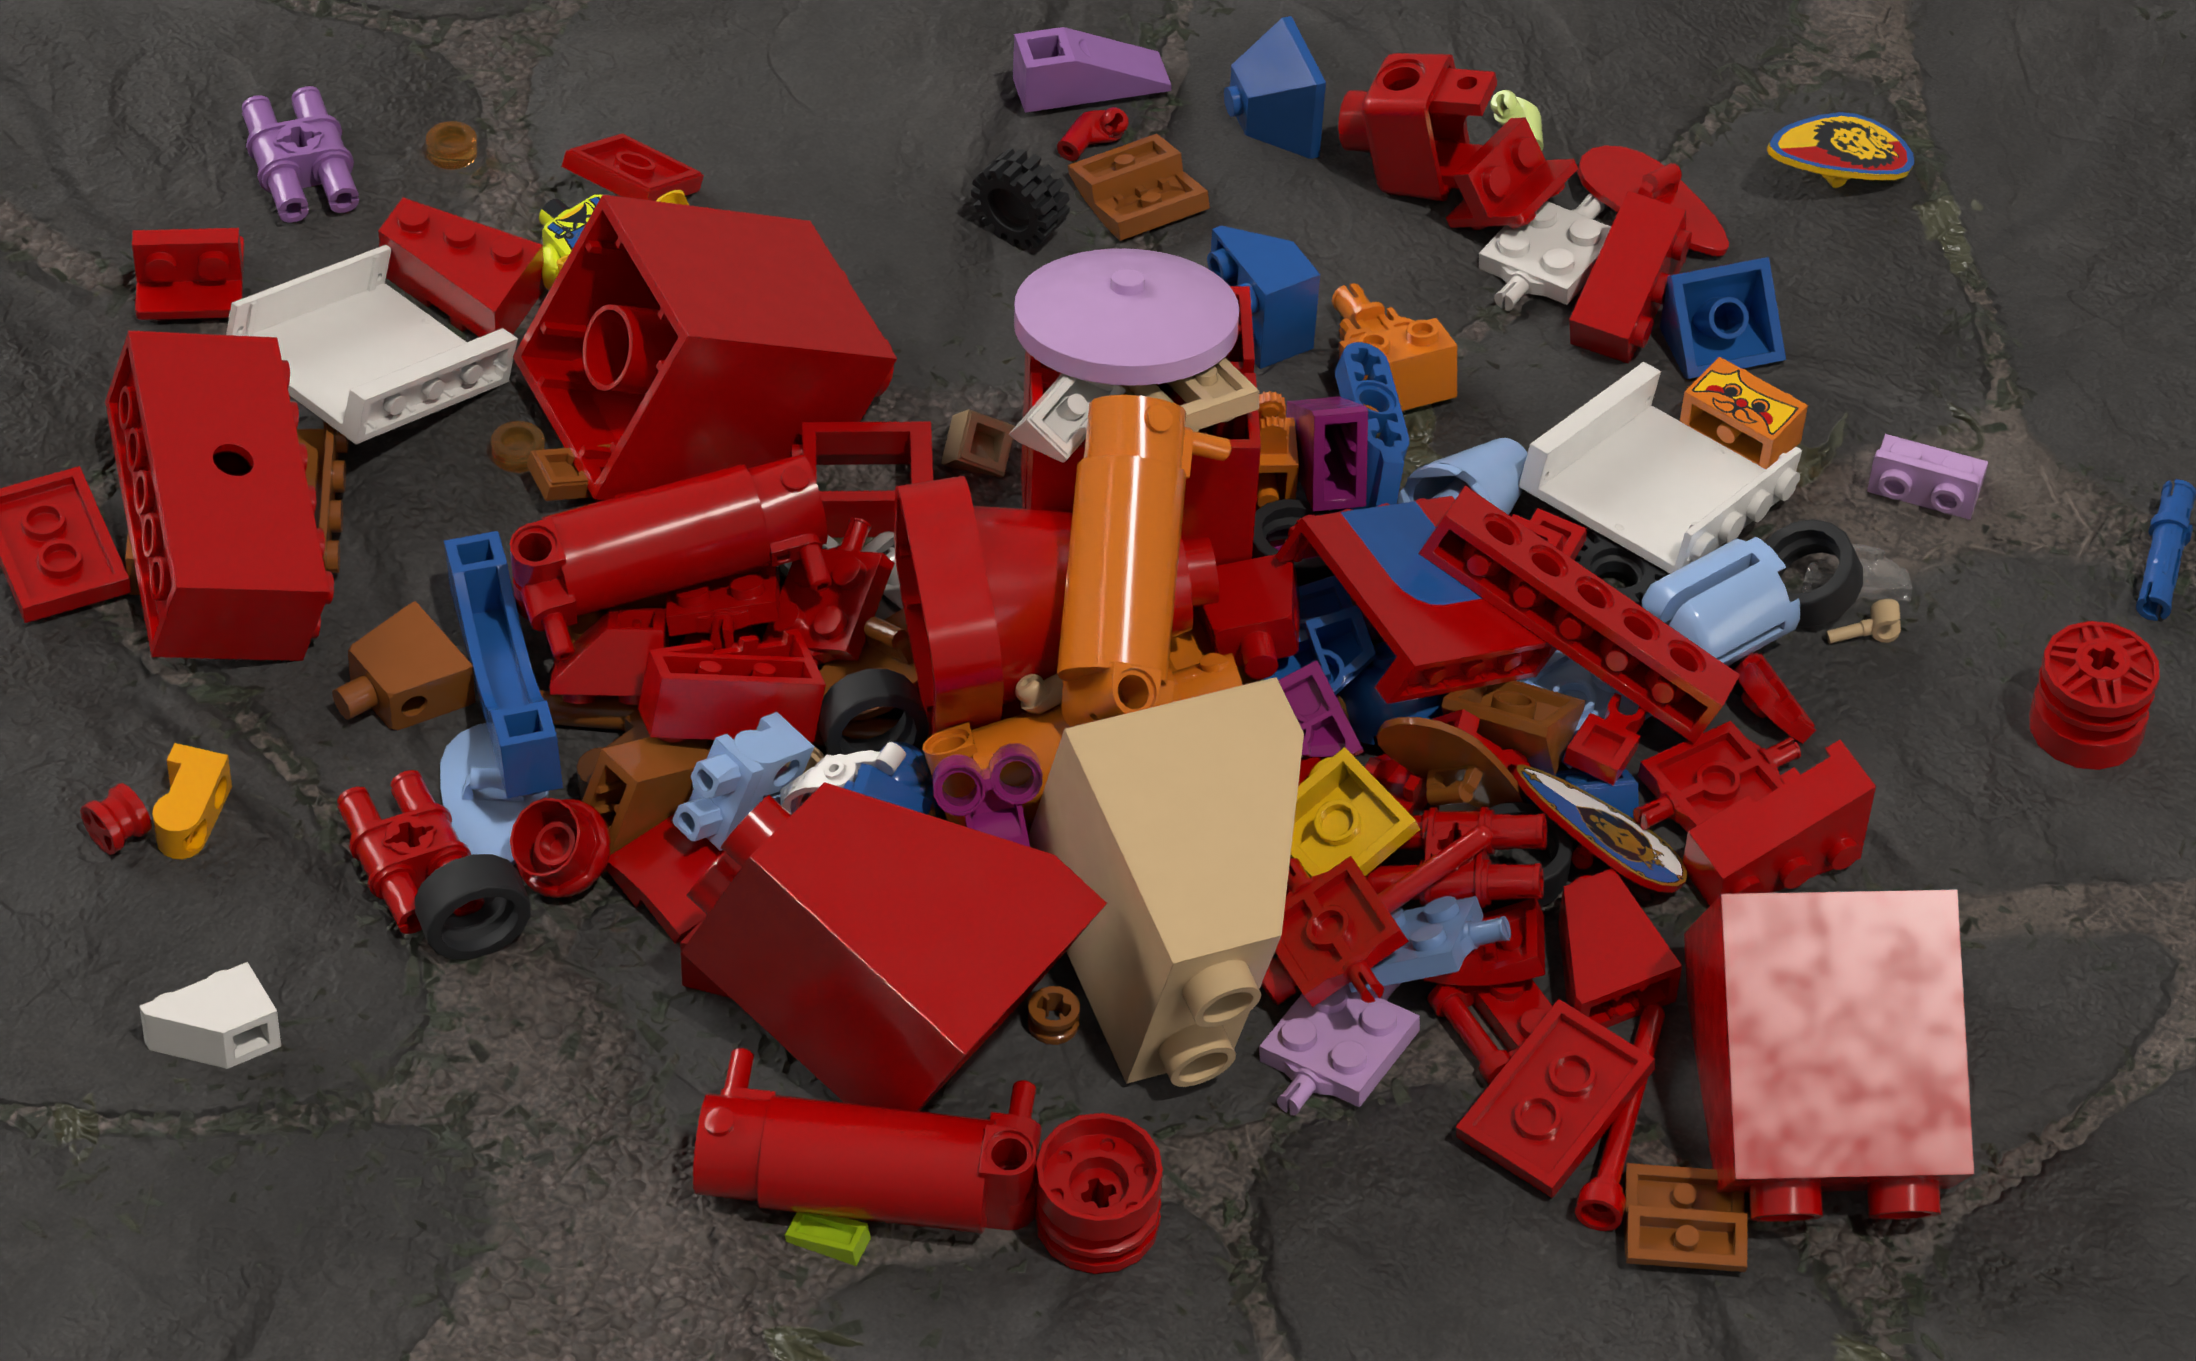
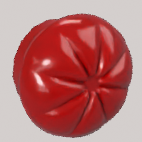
M543 798L534 801L520 812L512 827L510 837L511 852L517 863L519 873L528 887L546 897H572L584 892L604 872L610 856L611 836L606 822L593 806L581 800Z

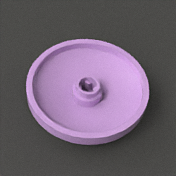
M1124 248L1101 249L1072 254L1054 260L1034 271L1023 281L1015 296L1014 328L1023 348L1036 360L1049 368L1071 377L1096 383L1135 386L1161 384L1185 379L1219 363L1232 350L1238 336L1239 304L1230 286L1221 277L1204 266L1182 257L1162 252Z

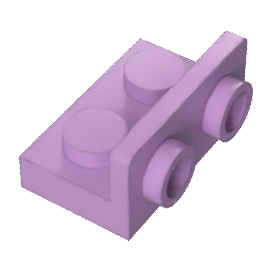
M1885 434L1881 448L1876 451L1867 492L1971 520L1986 475L1988 461Z

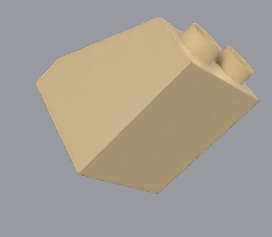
M1277 677L1065 728L1028 838L1030 847L1056 855L1107 902L1106 906L1066 952L1126 1084L1167 1073L1172 1084L1179 1087H1188L1201 1084L1218 1076L1234 1062L1236 1058L1234 1049L1249 1012L1257 1005L1261 998L1259 988L1282 935L1304 738L1303 730Z

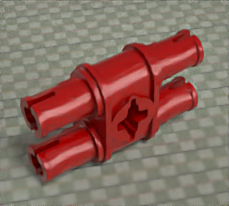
M417 770L404 771L395 776L391 781V793L402 814L382 820L365 787H352L345 790L337 799L338 810L351 833L350 852L355 859L361 862L369 878L367 884L371 893L385 900L399 930L404 934H412L422 930L415 913L414 901L421 884L436 869L452 860L471 855L468 846L460 842L452 826L450 811L439 803H435L420 772ZM480 898L470 901L456 909L453 913L460 917L475 913L482 908L484 899Z
M1431 807L1430 810H1425L1423 815H1411L1416 820L1420 831L1397 850H1424L1425 860H1421L1419 865L1478 825L1488 826L1493 832V840L1489 846L1411 900H1420L1421 905H1427L1431 901L1445 896L1455 897L1456 900L1477 896L1480 907L1484 908L1486 905H1490L1492 900L1543 899L1544 874L1541 863L1519 865L1492 864L1490 856L1494 855L1496 850L1546 849L1547 821L1545 814H1495L1494 809H1489L1488 807H1481L1480 811H1439L1437 807ZM1419 865L1377 866L1368 874V881L1376 893L1379 894Z

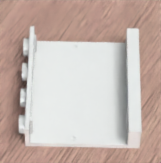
M387 245L232 302L226 335L277 337L282 360H287L290 366L289 395L355 444L509 382L513 355L518 338L502 328L466 342L385 284L391 248Z
M1642 362L1530 444L1518 487L1671 574L1716 550L1725 542L1729 543L1736 539L1742 529L1752 521H1761L1770 507L1780 499L1783 501L1788 500L1800 481V473L1796 472L1802 450L1795 447L1787 454L1783 452L1779 455L1778 461L1769 468H1762L1653 407L1651 404L1661 371Z

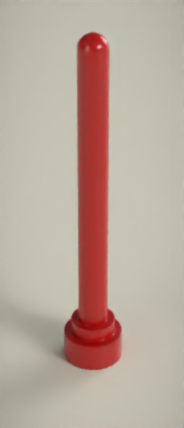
M1485 825L1474 827L1380 892L1378 896L1390 914L1489 846L1493 840L1492 830ZM1272 957L1261 986L1278 1006L1296 993L1294 987L1297 984L1280 958L1276 957L1274 959Z
M1649 1004L1643 1009L1633 1043L1634 1046L1653 1058L1665 1018V1012L1658 1004ZM1648 1079L1611 1124L1597 1177L1591 1179L1580 1190L1575 1215L1588 1228L1598 1231H1610L1616 1229L1621 1224L1627 1200L1619 1183Z

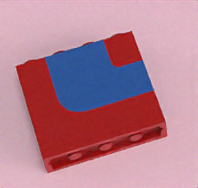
M1453 496L1433 499L1420 498L1412 502L1392 505L1385 503L1377 507L1358 510L1345 509L1337 513L1317 516L1306 515L1297 520L1294 526L1290 527L1288 531L1289 537L1276 554L1279 562L1290 560L1300 562L1303 558L1320 556L1397 656L1375 686L1387 704L1537 677L1557 650L1418 554L1455 501Z

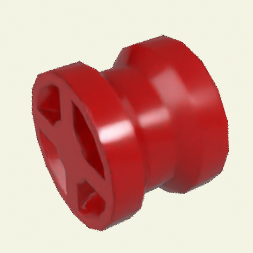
M119 783L109 789L106 799L101 802L96 800L90 801L82 806L80 810L83 824L90 837L100 849L109 855L123 849L125 840L129 837H142L150 832L152 828L149 813L143 802L124 783Z

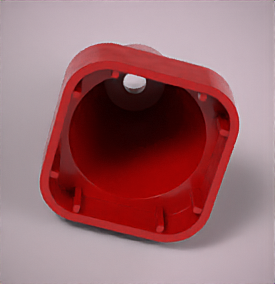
M965 476L895 487L894 548L897 575L920 698L930 726L929 737L945 729L969 722L971 730L1001 721L1003 705L1018 699L1015 695V688L1021 678L1029 674H1036L1045 680L1057 673L1073 512L973 506ZM1208 536L1184 540L1181 537L1171 638L1192 630L1193 607L1219 602L1217 566L1212 544Z

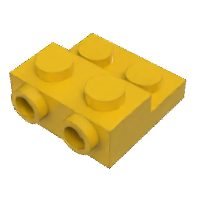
M1344 747L1333 757H1327L1317 763L1311 770L1309 777L1298 786L1290 858L1299 859L1311 878L1328 872L1346 858L1352 856L1366 876L1420 831V828L1407 810Z

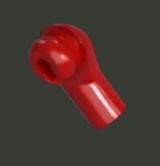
M1117 107L1084 112L1058 142V153L1068 161H1075L1088 145L1115 142L1123 136L1124 131L1128 128L1129 119L1127 114Z

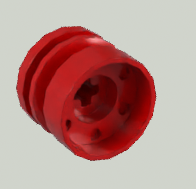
M2081 622L2068 625L2054 634L2044 650L2042 666L2039 670V683L2035 688L2029 712L2030 731L2037 744L2055 760L2083 769L2101 770L2119 766L2134 756L2144 739L2149 720V709L2154 701L2155 690L2160 679L2159 660L2151 646L2135 632L2108 622Z
M1107 1113L1078 1115L1058 1125L1042 1142L1036 1161L1037 1193L1035 1217L1038 1237L1051 1256L1071 1269L1098 1274L1120 1271L1140 1261L1154 1245L1161 1221L1160 1195L1162 1192L1163 1168L1160 1150L1148 1132L1128 1118Z

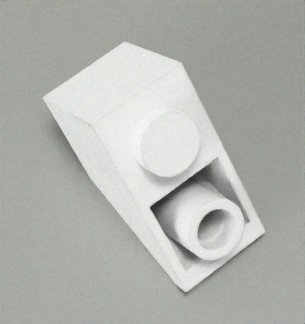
M248 962L229 970L215 972L207 979L175 992L161 994L153 1001L139 1006L144 1041L151 1051L228 1069L281 1047L277 1010Z

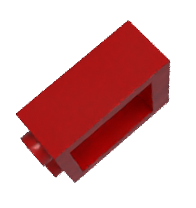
M931 421L802 422V444H792V456L805 455L816 482V465L909 464L910 484L933 481ZM895 490L819 491L825 512L827 532L831 538H843L849 518L851 517L863 519L871 524V530H869L867 537H877L880 533L888 531L894 533Z

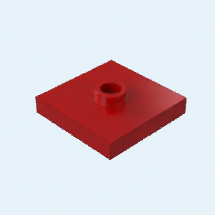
M623 133L566 150L561 166L621 197L656 201L662 195L674 190H682L685 196L698 192L704 177L700 171Z

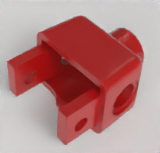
M1389 54L1382 62L1369 91L1349 90L1344 96L1338 125L1341 145L1346 151L1371 153L1376 182L1382 192L1446 201L1451 189L1459 188L1453 174L1483 146L1469 144L1467 117L1483 116L1498 84L1496 73L1494 71L1456 69L1454 58L1451 54Z

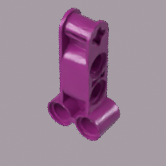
M1009 743L1000 747L993 754L989 768L981 769L980 765L973 758L965 755H951L944 758L936 766L933 773V792L937 804L945 812L954 816H965L968 828L1030 847L1022 804L1031 801L1039 793L1042 786L1043 774L1035 752L1023 744ZM1012 761L1026 763L1032 769L1029 780L1020 786L1005 784L999 775L1007 763ZM956 772L970 775L975 781L973 790L964 797L948 795L942 786L949 775Z

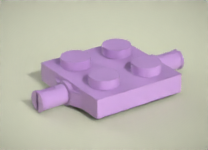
M1401 983L1383 986L1384 993L1380 998L1372 989H1368L1376 1000L1372 1003L1362 1001L1358 992L1351 993L1348 984L1314 1007L1310 1005L1303 994L1300 995L1259 1046L1260 1062L1284 1072L1292 1080L1291 1084L1277 1099L1279 1107L1287 1113L1290 1108V1115L1298 1114L1301 1107L1313 1093L1336 1096L1358 1107L1363 1104L1420 1031V1015L1387 1001Z

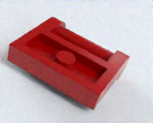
M1532 978L1518 982L1486 986L1438 984L1432 989L1427 998L1434 1012L1439 1017H1446L1479 1061V1072L1488 1085H1490L1552 1007ZM1475 1005L1509 1052L1499 1050L1467 1007Z

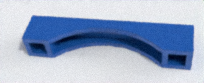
M494 531L444 540L450 591L468 658L473 665L474 680L506 797L508 799L563 788L557 735L547 700L543 699L531 667L499 532Z

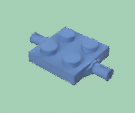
M1445 896L1431 901L1424 907L1405 911L1399 907L1391 915L1409 942L1378 962L1371 970L1383 986L1458 972L1465 957L1480 945L1509 941V938H1511L1509 921L1505 916L1482 921L1484 915L1477 896L1459 900L1452 896ZM1352 982L1349 983L1351 993L1357 992ZM1369 984L1366 985L1368 989H1372Z

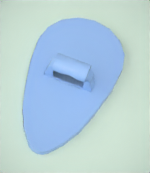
M486 723L478 724L460 732L445 748L440 762L441 797L443 806L451 813L452 826L460 842L468 846L471 855L494 854L509 860L514 866L516 861L512 856L510 845L513 824L520 812L532 802L548 798L549 791L507 799Z

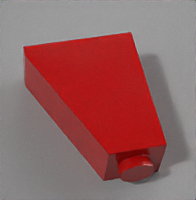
M1611 868L1593 876L1584 875L1575 879L1569 885L1563 886L1558 927L1567 1004L1605 1028L1641 1015L1643 1009L1649 1004H1658L1662 1007L1675 1002L1682 965L1616 871Z

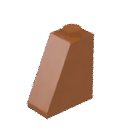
M648 737L601 749L582 801L593 806L606 822L611 836L610 855L675 814L678 805L689 801L694 790L691 774L696 762L707 759L714 740L685 739L681 742H667L659 738Z

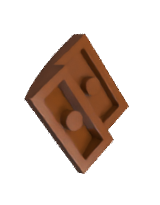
M1158 134L1068 165L1069 175L1086 203L1106 228L1120 241L1210 209L1208 190L1183 171L1181 152Z
M1626 1163L1624 1171V1195L1627 1200L1624 1210L1626 1263L1746 1272L1747 1213H1744V1191L1717 1193L1718 1175L1716 1169Z

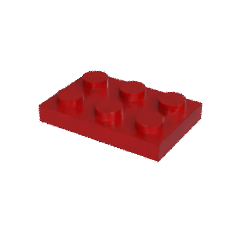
M80 466L0 488V566L24 623L131 593L129 576Z
M1558 999L1457 1124L1456 1137L1553 1199L1655 1070V1058Z

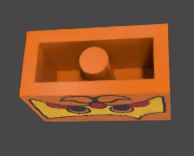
M1719 357L1684 392L1680 422L1767 469L1778 461L1779 455L1783 452L1787 454L1801 442L1808 405L1752 375L1747 370Z

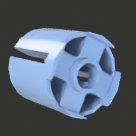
M1758 537L1748 541L1738 538L1650 584L1642 598V607L1727 666L1795 630L1800 620L1799 598L1792 602L1789 601L1786 587L1778 574L1779 571L1786 568L1785 564L1774 550Z

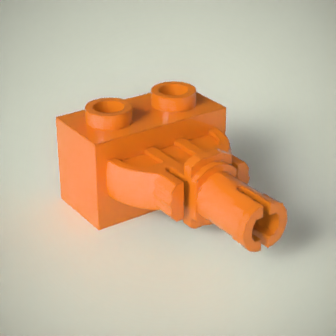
M1350 284V291L1345 285L1336 289L1332 297V304L1344 318L1339 324L1340 339L1342 340L1339 342V359L1345 347L1353 342L1371 344L1383 352L1389 362L1402 411L1457 397V344L1437 318L1415 321L1399 316L1392 307L1387 308L1386 316L1384 305L1380 302H1370L1364 294V290L1358 284ZM1365 405L1367 408H1369V409H1371V410H1373V411L1379 412L1377 409L1373 408L1372 406Z

